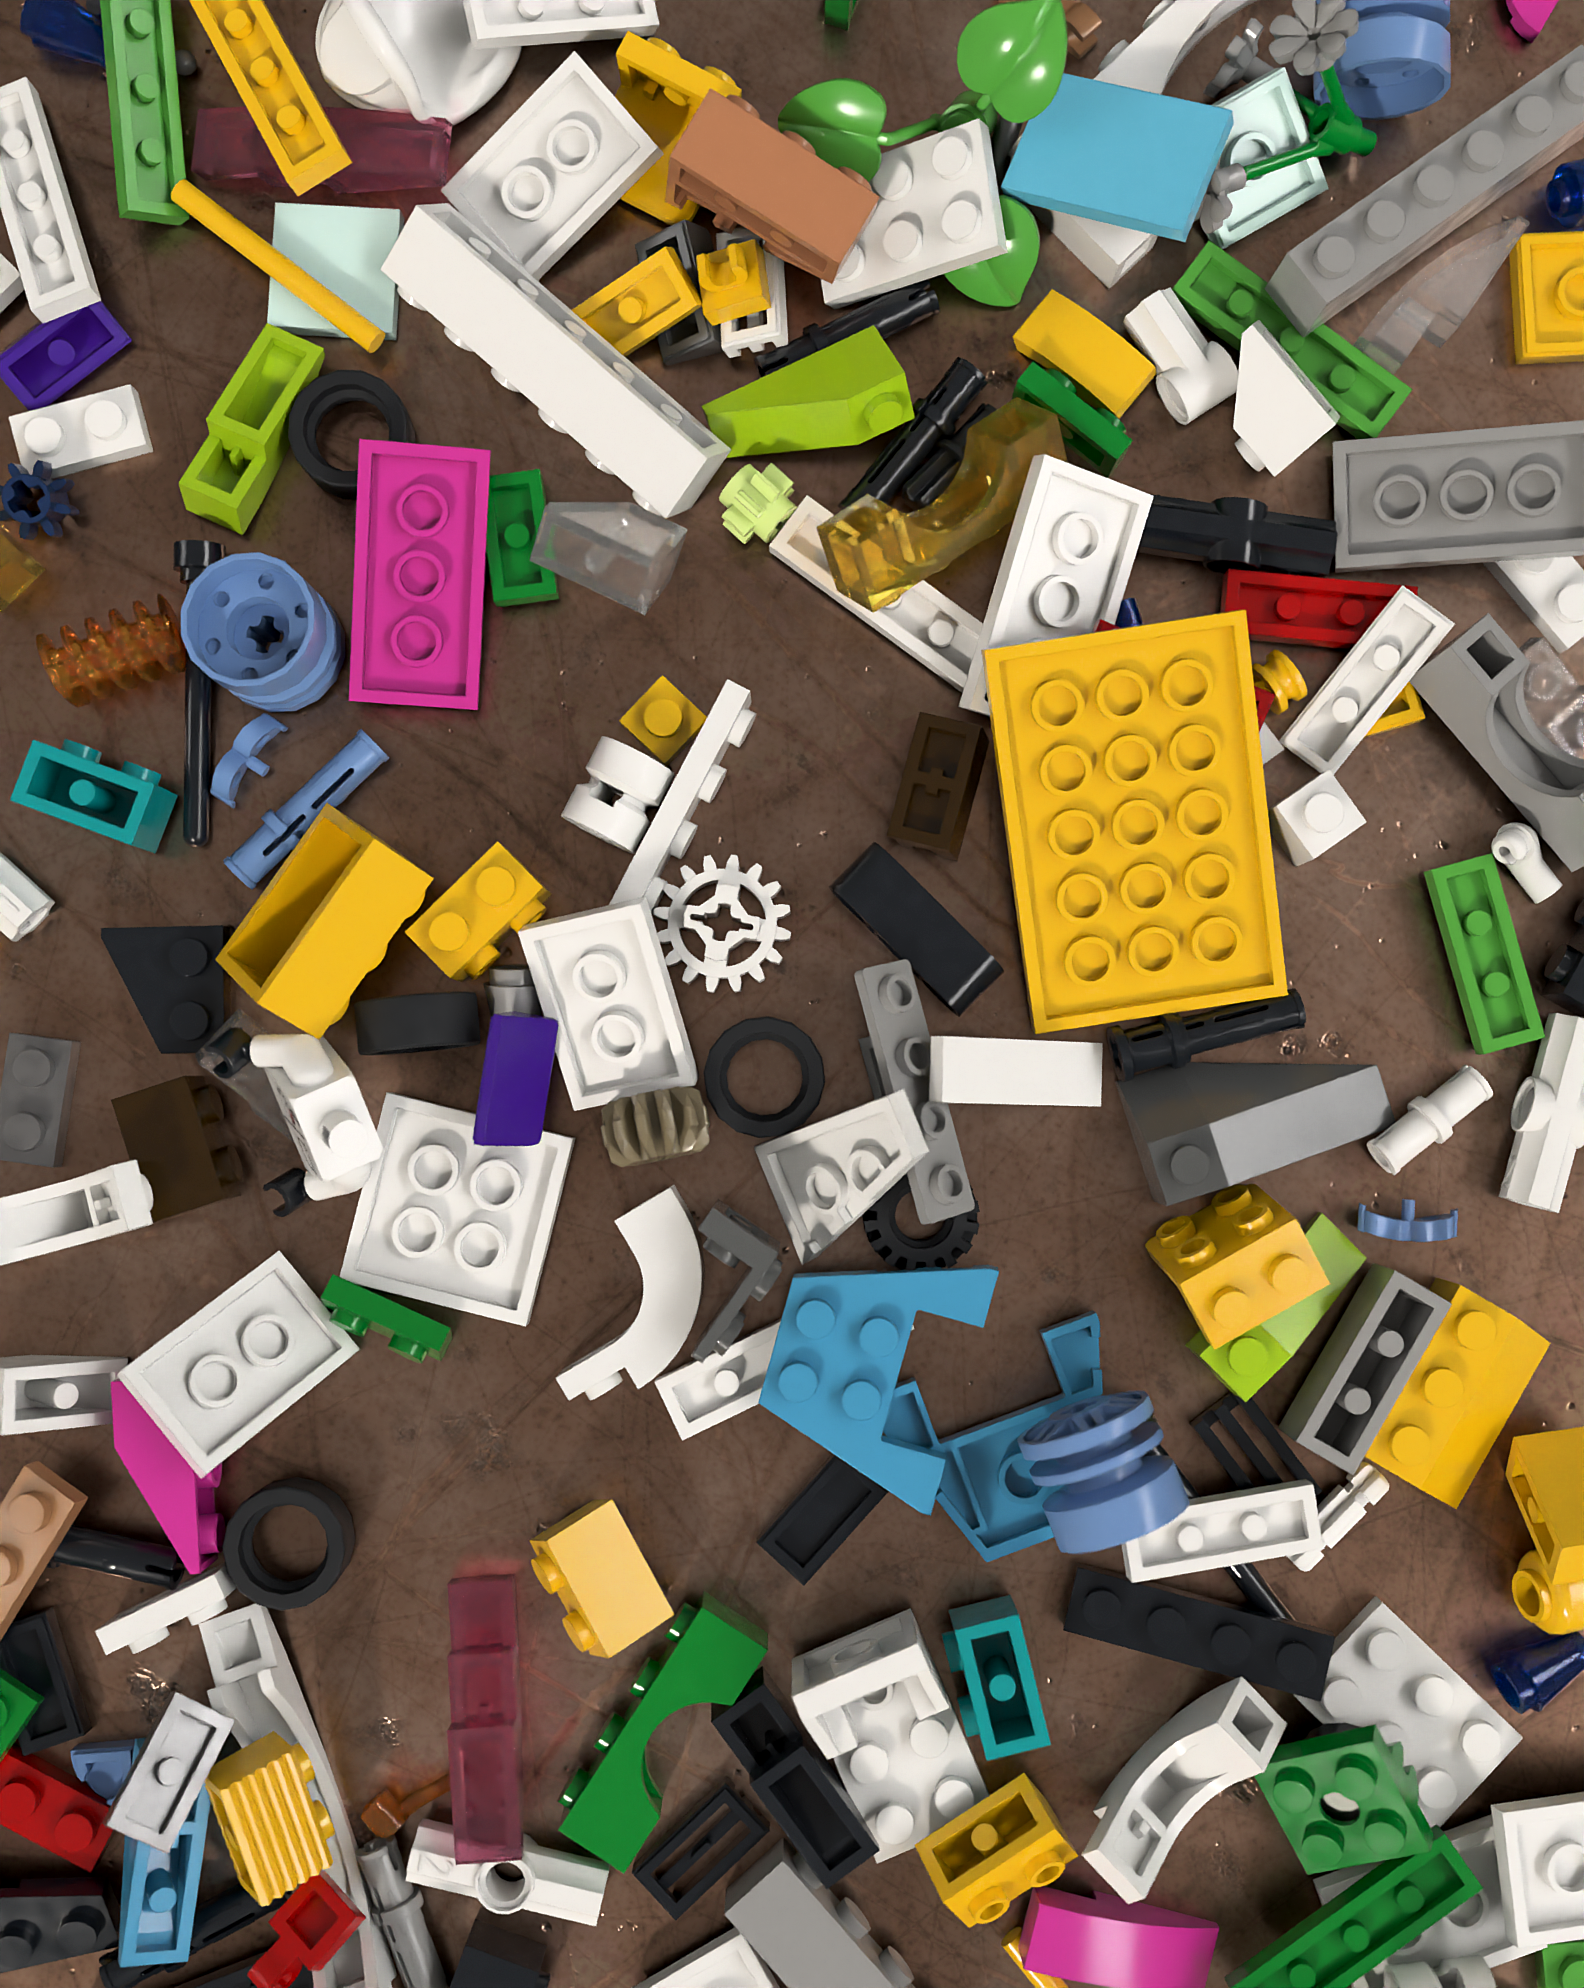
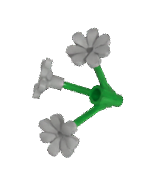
M1292 0V7L1296 15L1294 17L1279 15L1271 23L1270 32L1276 39L1269 45V52L1279 64L1293 61L1294 68L1299 75H1311L1318 71L1330 103L1326 102L1319 106L1293 89L1301 113L1310 120L1307 129L1310 135V142L1308 144L1244 167L1239 163L1220 168L1219 158L1194 219L1196 221L1200 218L1201 227L1206 234H1211L1223 226V220L1231 215L1233 205L1227 195L1243 189L1248 180L1312 157L1331 155L1333 151L1341 155L1351 151L1362 157L1368 156L1373 151L1377 142V135L1375 132L1363 127L1361 118L1356 116L1347 104L1333 65L1336 59L1341 57L1346 51L1345 39L1357 33L1359 28L1358 12L1355 9L1344 10L1346 0H1321L1320 4H1317L1316 0ZM1256 18L1249 20L1242 38L1236 35L1230 42L1225 52V57L1229 59V62L1224 63L1220 67L1215 78L1204 89L1203 94L1215 99L1227 87L1238 84L1241 80L1248 84L1274 69L1256 57L1259 51L1258 39L1264 28Z

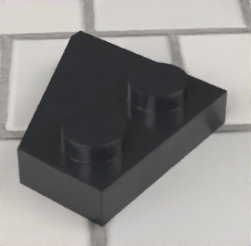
M215 925L101 928V939L160 1053H215L205 1052L204 1048L231 1028L230 975L215 960L230 939V927Z

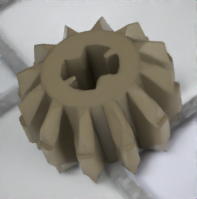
M690 1086L658 1089L622 1097L616 1101L609 1102L601 1109L603 1143L605 1148L608 1149L611 1163L620 1167L652 1164L688 1156L692 1153L701 1152L710 1142L708 1131L710 1121L707 1106L703 1104L700 1090Z

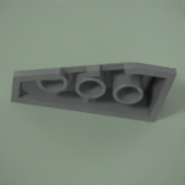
M1188 1062L1185 1067L1174 1069L1170 1064L1136 1074L1133 1080L1127 1082L1115 1081L1153 1201L1165 1206L1232 1186L1388 1129L1396 1122L1377 1065Z

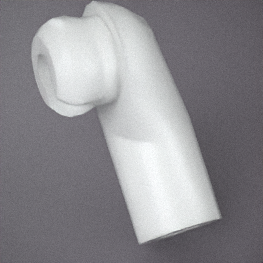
M1512 822L1503 825L1498 830L1497 836L1491 844L1492 853L1499 862L1505 864L1535 904L1547 899L1562 887V883L1542 859L1537 833L1531 827L1523 823Z

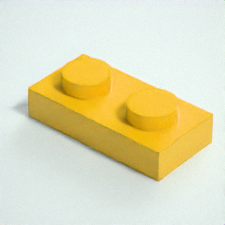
M665 246L579 304L572 311L626 357L702 307V301L674 248Z

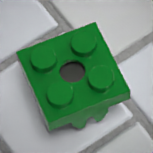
M1326 1723L1311 1730L1301 1741L1278 1745L1265 1772L1254 1776L1307 1875L1432 1851L1434 1833L1418 1805L1419 1792L1416 1770L1413 1765L1403 1766L1404 1750L1401 1742L1397 1741L1386 1744L1376 1724L1359 1727L1349 1723Z

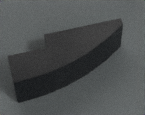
M763 1666L753 1673L733 1706L711 1703V1723L749 1773L750 1786L826 1889L880 1851L878 1842L837 1774Z

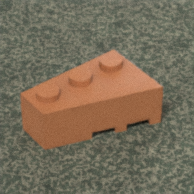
M710 88L670 155L665 202L681 210L687 200L699 204L717 213L712 221L715 227L732 234L736 225L739 224L765 240L763 245L764 251L833 284L872 219L880 196L871 191L869 182L858 172L843 166L836 169L817 157L813 146L800 135L791 131L780 133L761 121L757 110L744 99L731 94L724 97Z

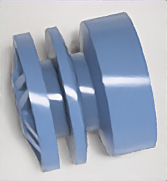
M1346 0L1344 10L1355 9L1358 12L1359 28L1357 33L1345 39L1346 51L1341 57L1336 59L1333 65L1346 102L1354 114L1360 117L1361 120L1398 118L1423 110L1440 100L1451 87L1450 33L1445 29L1450 22V0ZM1315 71L1313 73L1315 103L1320 106L1326 102L1330 103L1320 73Z
M260 552L232 554L209 565L189 587L181 608V638L189 656L210 678L228 689L244 703L267 712L297 711L318 701L336 682L345 660V631L335 609L285 561ZM280 634L284 636L281 643L278 642ZM268 642H272L271 645L269 646V650L267 651V650H266V645H267V643H268Z
M1126 1391L1080 1400L1057 1410L1048 1418L1039 1421L1025 1430L1018 1437L1017 1441L1025 1460L1037 1461L1029 1470L1034 1484L1047 1487L1064 1485L1048 1496L1042 1504L1060 1552L1071 1554L1086 1553L1121 1545L1147 1535L1170 1523L1181 1515L1189 1505L1188 1496L1171 1457L1159 1455L1141 1457L1157 1446L1164 1437L1161 1426L1157 1422L1146 1421L1153 1414L1154 1408L1149 1395L1145 1391Z

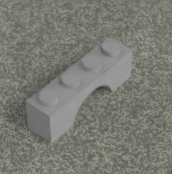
M1488 613L1426 661L1409 682L1570 871L1574 872L1584 867V759L1575 757L1557 747L1534 723L1528 712L1523 693L1524 677L1530 661Z

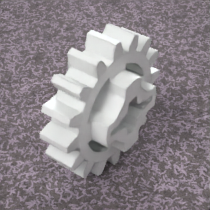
M711 855L704 856V872L696 875L692 869L684 865L680 870L686 883L681 888L667 883L663 886V891L673 901L670 907L654 908V916L668 922V929L661 930L657 935L660 944L672 943L674 948L665 957L666 965L671 967L678 965L682 961L687 965L682 978L684 982L691 984L701 974L706 976V988L710 993H715L720 979H728L735 993L741 992V976L749 973L752 978L761 983L765 978L760 964L767 960L779 965L783 960L782 956L772 947L775 941H789L791 938L790 931L777 926V920L791 914L790 906L773 904L771 899L781 890V885L778 881H775L763 887L759 883L763 868L758 863L745 874L739 871L737 855L730 856L725 869H717ZM718 883L715 895L700 906L686 905L688 900L698 890L707 885ZM741 886L758 899L766 919L747 914L739 902ZM721 908L730 909L733 921L741 923L742 927L752 928V930L739 928V931H728L725 941H717L711 927L705 926L703 922L695 921L694 919L707 920V918H717ZM680 929L698 933L706 944L704 963L688 951L683 942ZM745 942L761 943L748 959L739 964L727 966L730 952Z

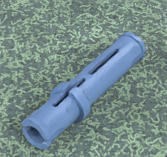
M360 729L357 735L318 770L276 812L269 809L261 817L265 823L230 857L227 856L223 860L224 864L246 886L253 890L257 883L295 848L326 803L336 808L384 761L386 762L390 757Z

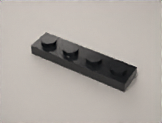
M1079 1562L1063 1624V1631L1234 1678L1242 1676L1248 1682L1317 1701L1322 1699L1335 1641L1333 1631L1149 1581L1132 1583L1126 1575Z

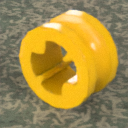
M1274 649L1267 654L1266 664L1263 666L1257 663L1252 665L1254 686L1275 694L1269 709L1273 713L1279 715L1288 709L1289 699L1292 698L1299 701L1307 695V687L1302 675L1293 662L1281 651Z

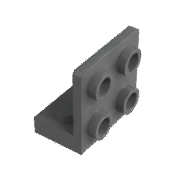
M719 1199L697 1229L707 1236L702 1246L732 1268H735L740 1260L749 1266L696 1342L691 1356L701 1363L705 1361L712 1350L720 1356L726 1353L745 1324L743 1321L746 1315L739 1310L750 1295L761 1302L780 1275L783 1262L776 1258L779 1254L780 1242Z

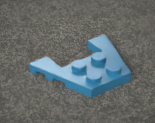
M973 1265V1267L941 1269V1267H925L904 1271L877 1272V1270L794 1274L758 1403L920 1513L931 1516L946 1463V1453L883 1436L882 1432L916 1311L922 1310L983 1328L999 1274L998 1267L992 1265Z
M1093 1310L1039 1330L1062 1393L1057 1396L938 1439L915 1378L899 1382L895 1386L883 1432L887 1437L946 1453V1463L936 1500L986 1562L1054 1538L1042 1504L1048 1496L1064 1485L1048 1487L1035 1485L1029 1470L1037 1461L1025 1460L1017 1439L1025 1430L1039 1421L1048 1418L1057 1410L1080 1400L1103 1394L1102 1370L1100 1369L1099 1358L1100 1321L1097 1313Z

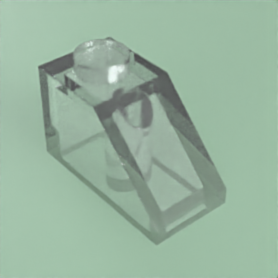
M549 502L544 508L529 561L646 615L671 581L688 529L631 502Z

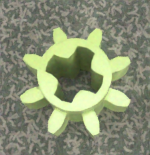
M770 463L762 474L751 464L745 465L731 478L719 496V501L728 508L722 515V518L725 520L723 525L744 544L750 540L754 533L765 543L770 542L777 536L797 509V506L788 499L794 492V489L791 488L794 482L773 463Z

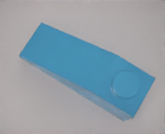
M135 1738L132 1764L146 1738ZM205 1782L169 1853L162 1852L125 1835L118 1951L120 1967L188 1961L211 1802L205 1788Z

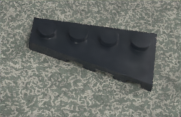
M108 1877L27 1878L20 1881L18 1888H0V1973L119 1947L121 1909Z

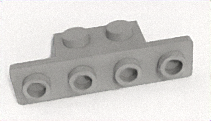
M903 959L858 970L855 972L854 977L870 1036L858 1040L874 1100L904 1089L929 1149V1152L907 1172L919 1221L923 1225L931 1224L974 1209L975 1203L948 1103L929 1102L931 1039L911 964L908 960Z

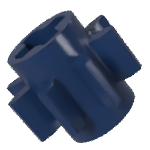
M37 460L33 467L32 475L20 464H8L9 473L12 478L4 486L0 485V496L4 507L0 511V521L21 522L19 534L20 538L34 540L38 535L39 525L52 537L63 536L62 527L59 522L66 515H79L80 511L76 507L69 505L66 493L75 485L74 481L65 478L56 479L55 481L50 479L52 464L49 462ZM31 488L43 490L45 494L37 502L41 512L29 511L27 507L34 500Z

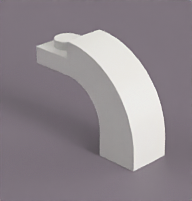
M137 1159L111 1165L53 1185L0 1198V1266L153 1224L150 1214L153 1206L152 1189L147 1178L140 1174Z
M674 1184L615 1220L616 1225L634 1253L642 1272V1304L635 1321L623 1333L562 1369L556 1380L568 1400L573 1399L584 1391L590 1401L603 1395L623 1381L618 1371L624 1367L637 1388L640 1389L653 1380L672 1361L684 1344L693 1326L704 1287V1254L695 1221Z
M1242 1676L1202 1695L1173 1716L1145 1742L1111 1782L1093 1810L1101 1820L1082 1856L1128 1904L1145 1899L1172 1844L1187 1822L1206 1802L1223 1789L1265 1772L1287 1723Z

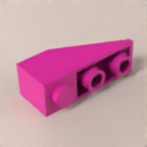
M118 1378L111 1382L114 1448L190 1574H200L218 1559V1553L223 1551L222 1547L226 1533L225 1521L221 1513H215L214 1488H217L221 1481L222 1462L201 1479Z

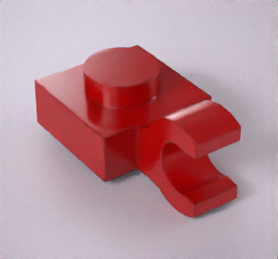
M321 1870L319 1875L310 1876L306 1883H302L270 1919L268 1923L278 1933L280 1938L253 1965L247 1976L257 1988H288L301 1972L303 1964L309 1971H321L365 1920L366 1916L327 1872Z

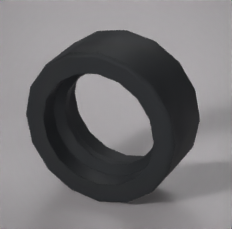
M335 370L315 378L298 394L289 414L288 439L297 462L322 490L342 499L357 500L358 470L342 471L329 465L320 455L316 444V431L322 418L335 406L349 401H365L376 406L385 416L389 426V441L415 443L416 432L400 397L384 380L362 370Z
M474 992L409 994L369 999L354 1004L357 1045L360 1055H389L446 1050L478 1045L481 1041L477 995Z
M770 1016L744 1019L725 1030L709 1050L703 1072L706 1097L718 1118L736 1132L757 1138L782 1136L804 1124L819 1105L825 1084L822 1056L811 1037L792 1022ZM769 1039L784 1044L794 1052L801 1065L803 1081L799 1095L789 1107L776 1114L759 1115L746 1111L735 1102L728 1089L727 1071L730 1060L741 1047L752 1041Z
M299 1477L273 1481L241 1503L228 1522L222 1547L226 1571L239 1592L259 1606L278 1610L307 1606L326 1594L349 1565L355 1543L352 1516L340 1496L318 1481ZM285 1505L303 1507L315 1515L325 1529L327 1538L325 1558L318 1569L304 1579L293 1581L278 1579L266 1571L255 1556L252 1543L255 1526L262 1516L275 1507Z

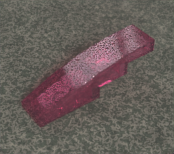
M246 106L198 109L191 167L194 173L206 181L259 177L273 188L289 186ZM322 107L353 163L319 184L328 185L338 194L446 186L452 123L446 118L430 116V118L420 121L416 120L412 114Z
M515 1574L452 1578L447 1584L451 1651L447 1656L451 1724L447 1730L455 1865L518 1861L523 1858V1755Z

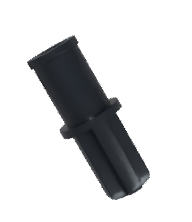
M982 403L977 408V411L949 439L940 438L935 444L936 453L903 485L902 498L905 503L917 514H928L961 479L970 481L976 474L975 466L1011 432L1005 417L992 405Z

